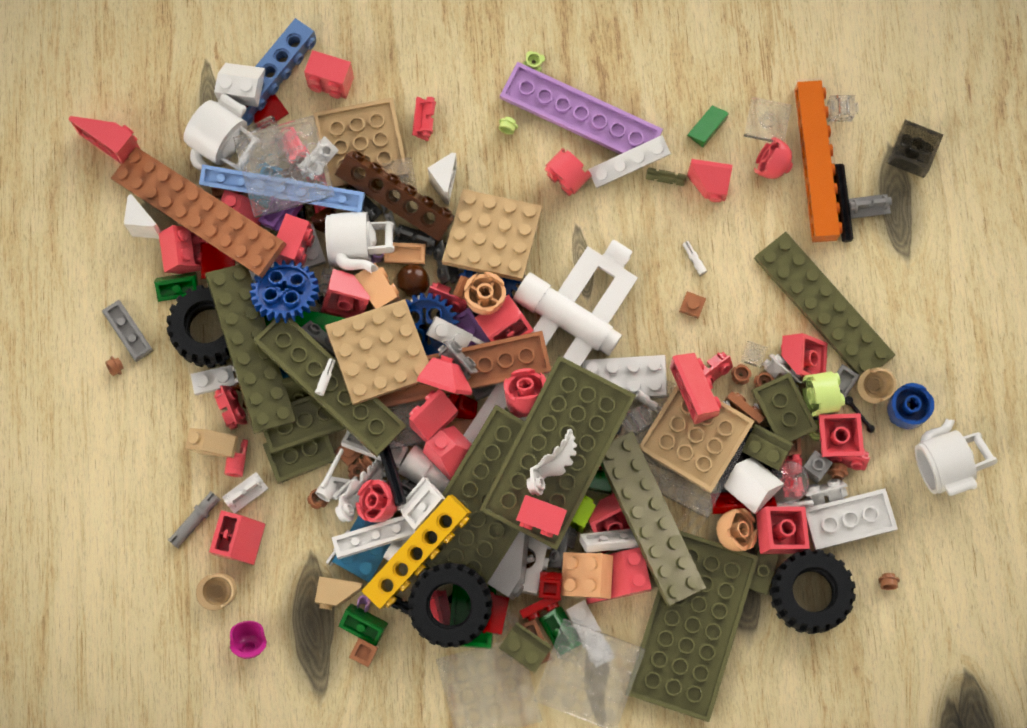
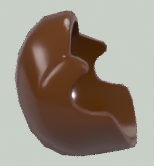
M408 264L401 268L397 274L399 288L409 297L425 293L430 286L426 270L418 264Z

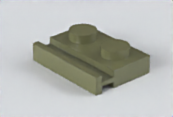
M755 424L741 451L780 471L794 443Z
M516 622L499 649L535 673L553 646Z

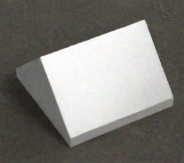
M450 153L428 167L429 182L447 205L450 203L457 170L456 153Z
M128 195L124 225L131 236L159 239L161 231L157 224L133 195Z
M751 457L735 465L723 487L752 513L756 514L784 486V483L755 458Z

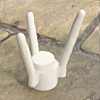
M343 448L339 450L323 482L315 492L320 499L329 502L331 498L337 500L339 495L348 488L351 481L349 480L337 491V485L330 481L344 451Z

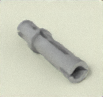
M210 491L199 505L196 504L195 510L168 541L179 549L180 545L201 521L209 517L208 513L221 499Z

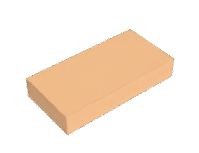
M393 242L394 252L384 254L385 264L425 265L426 244Z

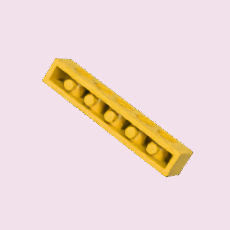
M448 495L364 587L362 592L379 609L391 607L397 600L395 596L399 591L404 592L412 584L410 579L414 575L419 576L425 570L426 566L424 564L429 559L433 560L441 552L439 550L443 543L447 545L455 537L453 532L458 527L463 528L470 520L468 516L472 512L454 495ZM445 515L450 516L452 519L450 527L443 525ZM431 531L437 535L435 543H431L428 539V534ZM416 547L420 548L423 552L421 559H417L414 556V549ZM402 563L408 567L406 575L401 574L399 571V566ZM387 579L393 582V589L391 591L385 588V581Z

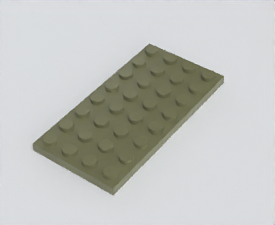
M558 356L479 510L557 550L636 394ZM572 429L575 437L574 442L577 444V447L573 448L577 453L576 456H570L573 464L571 466H564L566 472L563 475L546 477L544 479L545 489L542 495H531L526 483L527 478H530V468L537 465L544 455L552 454L556 446L560 447L561 441L565 439L567 430ZM525 495L567 510L558 536L554 534L550 538L540 534L541 529L533 527L532 530L519 526L520 521L516 519Z
M498 405L494 406L442 494L445 499L448 495H454L472 512L468 516L470 520L463 528L458 527L453 532L455 537L447 545L445 543L439 548L441 552L435 559H429L425 563L431 568L439 564L452 562L464 564L476 570L485 579L486 584L520 532L479 510L525 422ZM445 515L443 525L450 527L452 519L450 516ZM433 531L428 534V539L431 543L437 541V535ZM416 547L414 549V556L417 559H421L423 552L420 548Z
M680 531L706 588L670 606H666L658 589L625 695L709 722L759 556L744 551H730L720 543Z

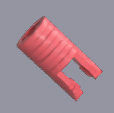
M242 440L240 453H235L234 458H226L225 475L243 477L248 440Z

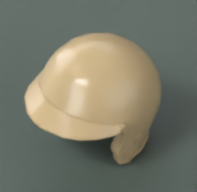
M876 367L868 369L858 379V393L869 403H881L892 397L895 393L897 386L896 378L886 368Z
M225 573L207 575L198 583L196 588L197 601L203 608L211 611L223 609L235 599L237 594L236 582Z

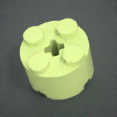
M829 371L803 377L802 382H806V388H802V396L809 411L812 412V417L838 413L841 406L845 405V397L840 393V376L838 373Z

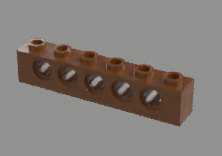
M352 150L346 154L335 173L336 176L359 191L365 192L367 196L438 242L444 237L455 217L448 208L438 206L431 197L423 196L412 185L402 183L395 174H388L382 170V166L378 163H371L365 159V155L361 152ZM358 167L364 169L365 176L359 174ZM375 179H380L383 187L377 186ZM393 190H397L400 193V198L394 197ZM410 201L415 202L418 209H413L410 206ZM427 212L435 216L434 221L427 217Z

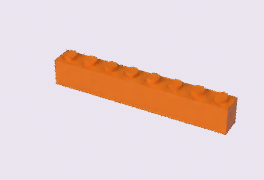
M822 80L797 82L794 90L812 243L837 241L840 234H842V222L838 221L840 204L836 202L835 196L838 194L837 183H834L833 176H835V164L831 163L833 146L829 144L831 128L830 125H827L826 118L829 116L828 106L824 104L826 88L822 87Z

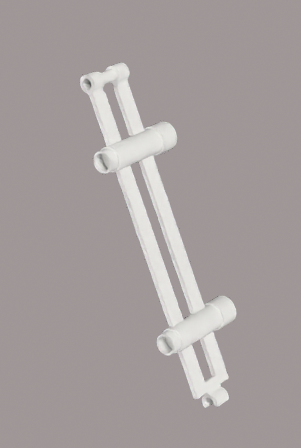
M612 240L603 255L587 246L558 292L552 289L550 284L529 272L517 289L513 301L530 312H536L541 315L533 332H543L546 346L558 327L576 337L563 358L581 366L592 348L596 351L600 350L609 356L622 334L613 329L609 322L638 279V277L624 269L631 257L632 251L615 240ZM600 268L614 277V279L591 313L576 304L575 301L596 269ZM504 383L495 386L464 433V436L471 444L474 442L494 406L498 405L504 410L507 407ZM417 444L410 450L398 470L400 475L415 484H418L423 477L428 478L430 483L441 494H443L450 482L425 456L423 448ZM409 538L391 543L383 558L389 561ZM404 563L401 564V565H403L404 567H406V568L408 569V567H407L406 564H404ZM424 564V565L426 566V568H425V570H424L421 574H423L425 571H427V570L430 569L431 567H429L428 565Z

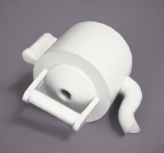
M222 94L218 102L209 100L202 104L193 114L185 129L184 142L192 148L190 161L199 171L202 169V164L209 165L203 160V156L218 166L227 163L239 171H244V167L258 143H261L259 138L247 130V122L242 119L247 109L246 106L241 105L226 94ZM246 134L251 140L236 164L229 159L238 150Z
M363 210L362 212H341L326 215L325 238L329 266L340 267L347 271L364 269L371 274L377 271L378 267L371 262L372 255L394 252L393 229L395 228V223L392 221L370 222L368 212ZM375 230H385V245L376 246L377 237Z
M946 418L941 427L926 431L921 436L920 443L915 446V457L920 474L926 486L933 494L947 491L949 496H953L971 489L974 490L977 488V471L995 465L998 462L997 458L992 455L985 444L980 432L962 436L957 430L951 431L955 420H948ZM973 441L985 458V461L975 464L974 454L967 444Z

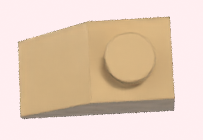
M190 428L185 448L200 455L234 458L238 437L208 429Z
M319 576L315 603L320 605V609L332 610V607L341 606L362 591L363 584Z

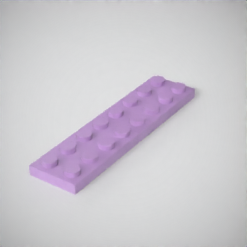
M519 62L514 67L500 94V99L618 154H622L659 137L663 131L662 128Z

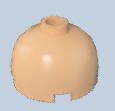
M484 272V274L479 275L474 274L466 282L464 298L468 307L473 312L480 315H490L502 307L506 298V288L503 280L496 274Z
M745 508L727 511L719 518L716 531L719 542L723 547L730 551H746L754 547L757 542L758 531L757 529L754 530L753 523L756 521L752 514Z

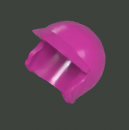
M243 621L231 628L230 649L238 657L252 659L260 655L265 649L267 640L260 623Z

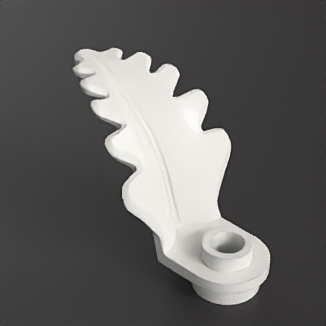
M572 429L567 430L565 439L561 441L560 447L556 446L552 454L544 455L537 465L530 468V478H527L526 483L531 495H542L545 489L544 479L550 476L563 475L566 472L564 466H571L573 464L570 456H576L577 453L573 448H576L577 444L574 442L575 437Z
M375 460V462H372V466L369 465L367 468V473L362 471L359 480L352 479L347 491L339 496V504L335 508V512L340 521L350 522L354 519L356 502L359 503L360 497L357 494L365 482L372 479L386 482L383 479L386 477V473L383 472L382 461Z

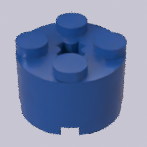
M908 383L901 386L889 398L887 403V413L891 423L903 429H915L921 426L930 418L934 411V398L924 386L917 383ZM908 403H910V406L914 408L913 410H911L910 407L907 406Z

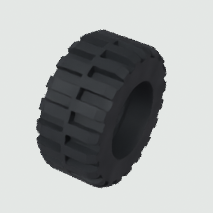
M203 285L196 286L197 290L194 291L189 288L185 291L186 295L184 297L179 295L176 298L178 302L176 306L172 304L169 309L171 315L167 316L166 322L169 325L167 327V334L170 336V341L186 361L194 362L196 366L203 367V365H207L208 368H213L218 363L220 366L225 365L226 360L231 359L224 335L213 342L200 343L195 341L190 334L191 322L199 313L210 309L216 310L209 286L204 288Z
M809 549L793 554L777 568L771 581L770 596H772L773 600L771 604L778 612L776 615L779 619L782 618L785 621L786 626L789 628L793 627L796 629L795 631L800 633H823L836 627L851 613L853 609L852 603L856 598V594L853 592V589L856 588L855 581H851L850 576H852L850 569L846 570L844 567L845 563L842 560H836L834 554H826L823 550L811 551ZM816 572L828 581L832 591V599L825 609L818 612H809L798 605L793 595V584L801 574Z
M452 562L436 565L421 574L410 590L408 614L412 620L411 624L414 629H417L422 638L427 639L433 645L437 644L444 648H455L468 644L483 632L491 617L493 605L490 588L487 586L485 579L476 570L464 564ZM442 585H458L470 597V613L463 622L457 625H444L438 622L431 613V596Z

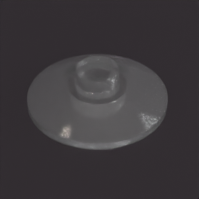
M786 461L780 471L772 470L771 473L784 483V486L773 496L777 501L784 504H792L799 501L805 495L809 479L806 470L800 464ZM794 480L793 486L790 487V481Z

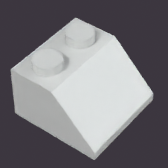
M225 63L217 75L214 90L217 100L219 101L222 94H226L241 105L258 107L266 69Z

